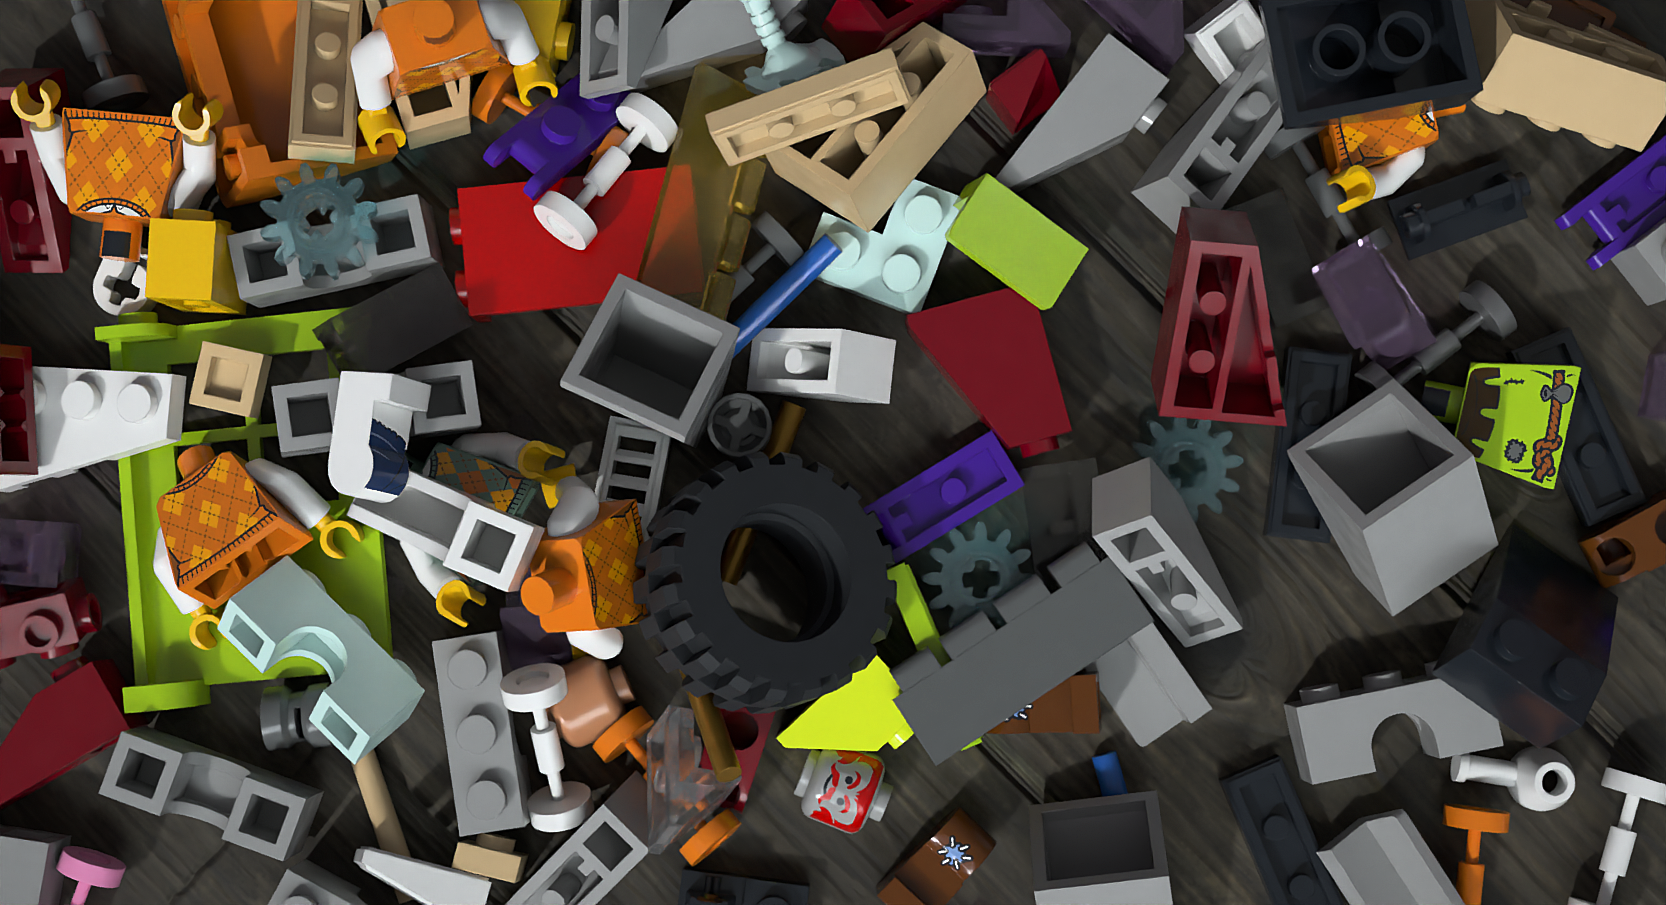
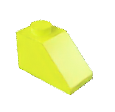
M877 654L866 669L853 673L851 682L836 691L814 699L778 733L776 739L785 748L878 751L887 742L894 749H897L914 732L893 702V699L903 692L889 672L891 668Z

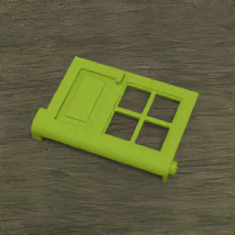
M361 306L179 326L158 323V316L155 312H131L119 314L118 325L95 327V340L109 343L111 371L172 374L171 365L198 363L202 342L206 341L264 355L327 349L329 379L339 378L340 380L341 371L370 372L365 310ZM261 411L258 419L245 416L246 426L181 433V441L118 459L135 686L122 688L124 714L211 704L210 685L328 674L321 664L303 656L284 658L262 674L228 639L223 637L217 629L218 626L212 621H209L208 628L212 636H214L217 646L209 650L196 647L191 642L189 636L190 626L194 620L190 613L182 614L154 572L153 560L157 532L161 527L156 505L162 495L180 483L179 468L177 466V447L247 440L249 461L258 458L264 459L263 438L278 437L277 423L261 424ZM338 492L339 500L326 501L331 506L328 513L336 521L348 519L359 524L364 532V541H357L347 529L338 527L333 533V543L347 557L341 559L332 558L321 548V532L313 526L308 529L313 540L289 557L301 569L315 574L324 585L326 593L347 614L358 617L369 629L372 639L393 658L383 532L347 516L355 497ZM229 600L220 605L218 608L225 609Z

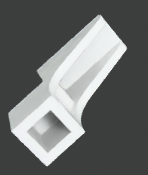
M409 469L406 486L397 498L391 502L380 503L355 497L347 513V516L442 560L445 567L506 592L520 590L545 530L541 526L495 508L493 503Z

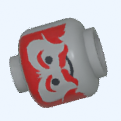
M811 749L796 785L794 795L802 797L801 809L808 818L845 833L853 834L863 828L868 818L880 822L890 799L893 785L883 782L885 763L880 756L874 753L855 750Z

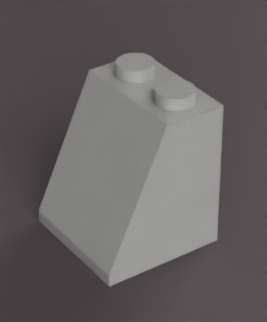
M618 273L561 378L560 386L697 448L708 426V416L713 406L722 398L740 328Z
M1394 378L1287 450L1291 462L1353 573L1392 616H1395L1499 545L1474 455Z
M1157 790L1029 805L1033 885L1036 905H1173Z

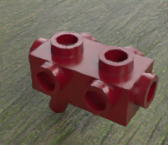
M82 576L10 593L7 592L3 583H0V669L13 665L17 662L16 656L38 653L41 659H50L71 653L80 647L79 642L87 633L101 630L103 620L99 602L93 593L87 594Z

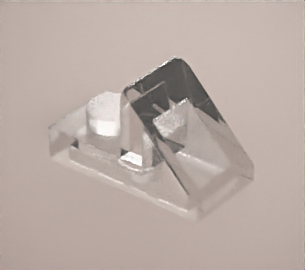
M668 705L647 735L648 853L661 855L715 811L742 780V775H740L733 781L719 782L716 779L714 770L698 768L701 759L702 743L700 737L694 735L693 709Z

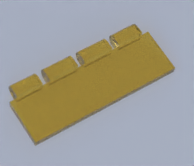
M701 62L695 65L636 281L726 321L736 280L722 272H717V269L726 272H738L740 269L751 222L736 213H732L735 211L744 215L754 214L766 164L756 158L733 166L727 164L709 132L705 115L758 95L748 91L744 84ZM764 154V155L758 156L757 158H767V157H766V155Z

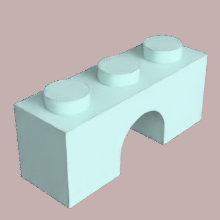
M288 555L229 598L217 628L262 674L278 661L291 656L307 657L321 664L328 672L332 684L323 690L309 720L354 765L409 719L425 692L417 683L412 670L404 662L393 659L372 639L367 626L355 615L347 614L326 593L325 587L319 578L312 572L301 569Z

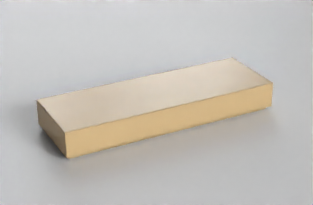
M298 0L288 139L289 159L355 163L358 95L350 58L353 47L361 40L363 0Z
M891 47L708 113L705 117L713 140L727 164L733 166L909 103L912 99Z

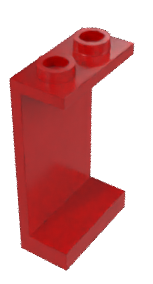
M687 165L625 171L604 196L595 195L584 208V211L595 223L598 233L584 250H577L564 244L540 223L533 208L544 194L533 201L523 193V188L527 182L457 189L459 207H451L449 209V224L453 244L455 246H463L465 270H456L455 272L456 295L459 307L468 308L469 316L479 323L492 322L491 315L602 304L618 273L666 295L676 297L677 300L682 302L704 300L692 176ZM585 176L561 178L547 191H555L574 201L586 187L583 183Z

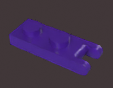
M579 73L558 90L556 98H553L551 95L495 140L484 153L483 160L495 168L509 156L515 158L534 174L523 188V193L534 201L596 150L612 128L615 126L623 127L617 118L616 109L631 92L627 90L591 99L581 97Z
M1666 134L1554 220L1562 231L1573 226L1583 217L1604 245L1593 251L1585 260L1593 271L1604 265L1666 217Z
M991 430L869 504L863 510L866 514L873 510L875 511L883 525L880 531L888 544L891 545L896 564L1025 484Z

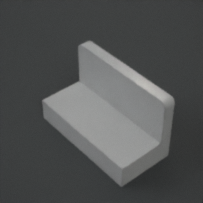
M1153 622L1084 667L1086 671H1099L1101 693L1135 742L1142 747L1147 746L1181 721L1193 723L1212 710L1208 701Z
M1403 809L1358 818L1317 852L1350 905H1465Z

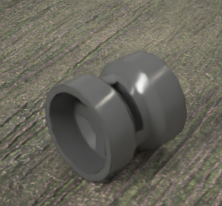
M734 393L723 397L713 406L708 416L707 429L711 441L722 454L732 459H738L744 454L762 452L771 438L773 425L768 409L759 399L749 394Z
M332 682L312 683L306 690L293 691L287 685L267 686L264 688L260 705V721L263 741L269 751L288 750L296 742H309L314 748L335 746L309 720L323 690L330 686Z

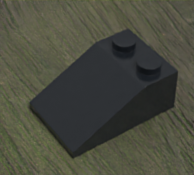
M1258 0L1284 130L1397 119L1462 106L1484 90L1465 0Z
M1513 524L1507 528L1431 673L1541 749L1583 726L1607 676L1619 597L1606 588H1602L1599 583Z

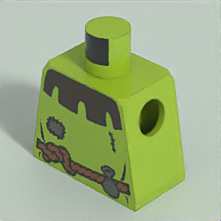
M1470 362L1465 387L1426 380L1421 405L1439 422L1456 425L1454 437L1474 455L1476 462L1541 487L1554 489L1581 367L1568 364Z

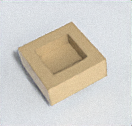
M203 341L189 404L258 419L272 356Z
M489 832L477 834L476 841L467 839L458 842L451 868L516 883L523 879L529 854L513 851L516 842L513 838Z

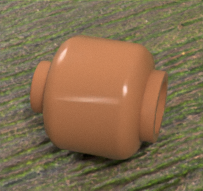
M590 654L561 665L565 671L568 694L557 704L546 708L548 721L556 724L559 739L563 738L570 746L576 748L597 741L609 727L627 714L625 704L636 700L623 666L619 665L610 669L605 659H599Z

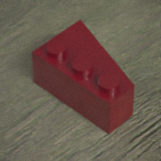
M1181 206L1150 378L1159 416L1287 427L1278 379L1277 360L1269 323L1270 316L1259 248L1247 212Z

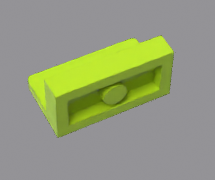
M988 173L965 186L953 204L960 211L945 233V238L948 242L1040 310L1049 309L1054 305L1089 250Z

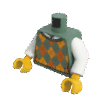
M507 432L463 434L451 446L438 442L426 462L405 451L409 469L493 503L495 508L521 519L539 490L541 483L553 486L556 482L555 479L546 477L544 473V465L547 459L552 455L565 458V451L541 441H529ZM400 541V545L418 580L436 599L438 612L458 625L466 627L468 622L461 617V608L464 602L471 599L484 606L487 599L484 594L467 585L464 581L472 586L484 585V582L445 567L442 560Z

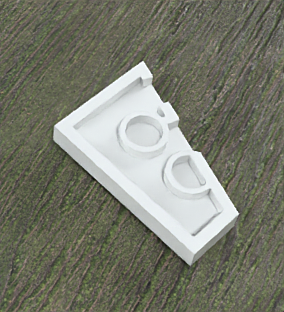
M32 366L38 475H0V492L17 491L29 487V483L49 477L59 478L76 473L79 468L101 461H115L181 441L187 376L166 373Z

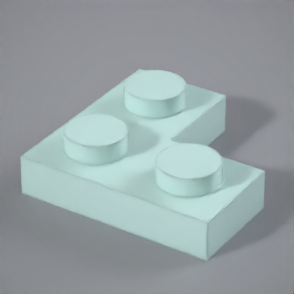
M913 179L895 201L883 234L873 230L868 233L852 222L823 212L810 248L826 233L841 247L843 252L815 279L908 315L920 312L948 242L945 238V233L959 213V210L953 206L959 196Z

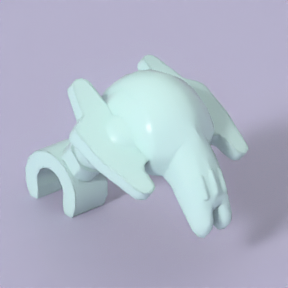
M739 0L743 2L747 13L751 14L749 18L752 24L756 25L755 31L758 36H761L762 39L760 41L763 47L766 46L768 49L764 66L761 69L752 66L745 70L747 78L743 80V83L748 91L761 95L833 69L832 67L835 68L846 64L844 56L840 51L823 38L812 43L795 44L786 41L784 37L786 34L783 28L780 29L779 27L781 25L779 19L774 17L776 13L774 8L770 7V0Z

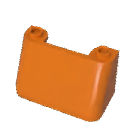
M162 0L188 93L191 92L194 96L192 104L195 113L203 118L204 106L213 98L223 105L224 112L222 118L209 130L213 131L216 135L215 186L226 208L252 204L391 162L398 154L397 148L399 147L392 133L380 136L375 142L377 154L371 153L357 123L354 164L288 158L298 0ZM359 100L357 108V119L361 111L364 110L360 107Z

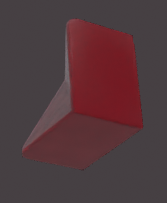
M1042 49L1033 50L992 80L989 84L985 100L1012 136L1050 109L1060 96V90Z

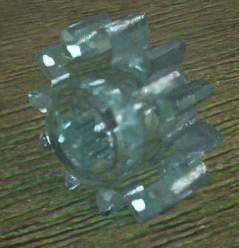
M302 163L299 169L301 183L293 186L284 177L278 176L275 178L276 186L284 196L281 202L274 200L261 201L260 207L268 216L276 218L277 223L267 225L260 231V234L264 241L276 243L281 240L284 241V244L276 251L274 259L280 266L291 263L295 257L300 258L299 272L304 280H309L313 276L317 264H324V268L334 281L339 280V260L347 258L351 264L362 267L364 260L356 248L359 241L366 244L378 242L379 237L377 233L369 226L362 225V221L372 219L379 211L374 202L364 201L359 204L355 202L356 199L361 197L365 188L360 178H354L342 187L339 185L341 174L337 164L331 163L325 171L324 178L316 179L310 166L307 163ZM315 209H318L322 215L328 209L333 211L329 218L334 228L325 236L318 229L311 236L307 234L311 226L306 217Z
M1171 417L1172 428L1166 431L1159 423L1150 420L1147 422L1150 434L1154 437L1152 443L1147 445L1144 442L1135 441L1131 443L1130 447L1139 456L1152 458L1181 495L1195 524L1199 515L1197 506L1205 503L1210 510L1220 514L1223 511L1222 504L1215 494L1219 489L1227 492H1238L1240 488L1234 480L1225 476L1227 468H1235L1243 463V458L1236 454H1223L1222 447L1229 444L1233 437L1232 432L1227 429L1220 430L1213 436H1209L1208 431L1211 427V420L1196 419L1193 427H1187L1186 418ZM1188 450V455L1194 460L1200 459V468L1191 470L1189 475L1190 481L1181 483V478L1175 473L1169 474V465L1179 462L1180 451Z
M983 522L975 524L972 532L973 540L965 541L963 534L953 528L949 531V540L954 546L952 551L947 553L944 549L931 548L929 551L931 557L941 563L942 566L940 572H929L922 576V581L931 585L939 584L941 588V594L934 596L928 605L931 609H940L947 604L953 608L948 618V627L954 628L963 622L964 617H970L981 609L988 618L994 617L995 623L1003 627L1006 624L992 602L1032 576L1029 573H1019L1018 564L1025 562L1029 558L1030 550L1020 549L1010 553L1006 549L1011 539V531L1008 529L996 535L993 542L987 540V529ZM981 560L987 562L986 571H995L996 583L995 585L985 587L984 597L976 598L972 596L973 587H963L962 576L963 572L974 571L975 561Z

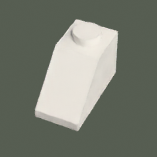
M764 328L752 339L747 391L839 402L889 404L896 340L846 329Z

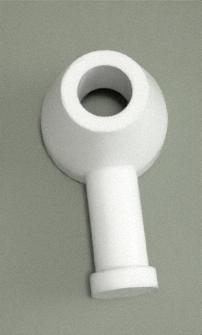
M1536 746L1525 748L1519 751L1511 761L1470 755L1469 753L1452 756L1450 776L1452 781L1463 783L1466 780L1507 786L1516 802L1536 811H1548L1562 806L1570 798L1575 788V775L1569 761L1559 752L1546 747L1541 749ZM1553 770L1557 775V785L1554 790L1546 793L1542 786V779L1548 771Z

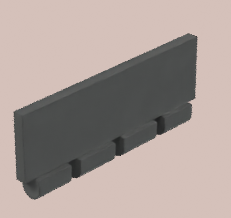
M1083 541L1046 566L1060 589L1050 594L1042 580L1035 573L992 602L1006 624L997 631L981 609L938 638L951 658V661L941 667L929 647L925 646L889 670L903 692L894 698L893 702L935 766L1154 622V619L1109 556L1100 562L1089 545Z

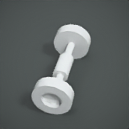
M630 93L616 109L618 120L630 134L619 147L611 146L585 176L583 183L586 187L576 199L572 201L560 193L547 191L533 208L540 223L558 240L574 249L584 250L598 233L595 223L584 211V208L595 195L601 197L605 195L631 163L628 156L639 142L654 151L665 152L679 136V129L672 117L659 104L642 94Z
M538 663L518 668L508 673L500 682L503 703L511 711H533L535 725L531 727L530 732L539 771L547 774L549 781L548 786L536 791L528 800L527 807L531 824L534 828L544 832H559L575 828L586 822L593 815L594 804L590 788L583 783L573 781L562 782L560 770L564 768L565 763L557 727L554 722L548 721L546 708L557 704L568 694L565 671L561 666L551 663Z
M1606 767L1601 786L1627 793L1618 827L1610 826L1599 869L1605 871L1596 904L1575 897H1569L1567 905H1610L1618 875L1623 877L1626 875L1637 833L1631 832L1639 799L1641 797L1666 805V784Z

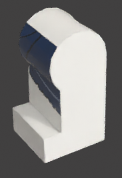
M341 371L328 460V476L332 486L338 492L380 503L391 502L401 494L409 477V464L405 456V450H407L413 411L427 412L431 385L395 374Z

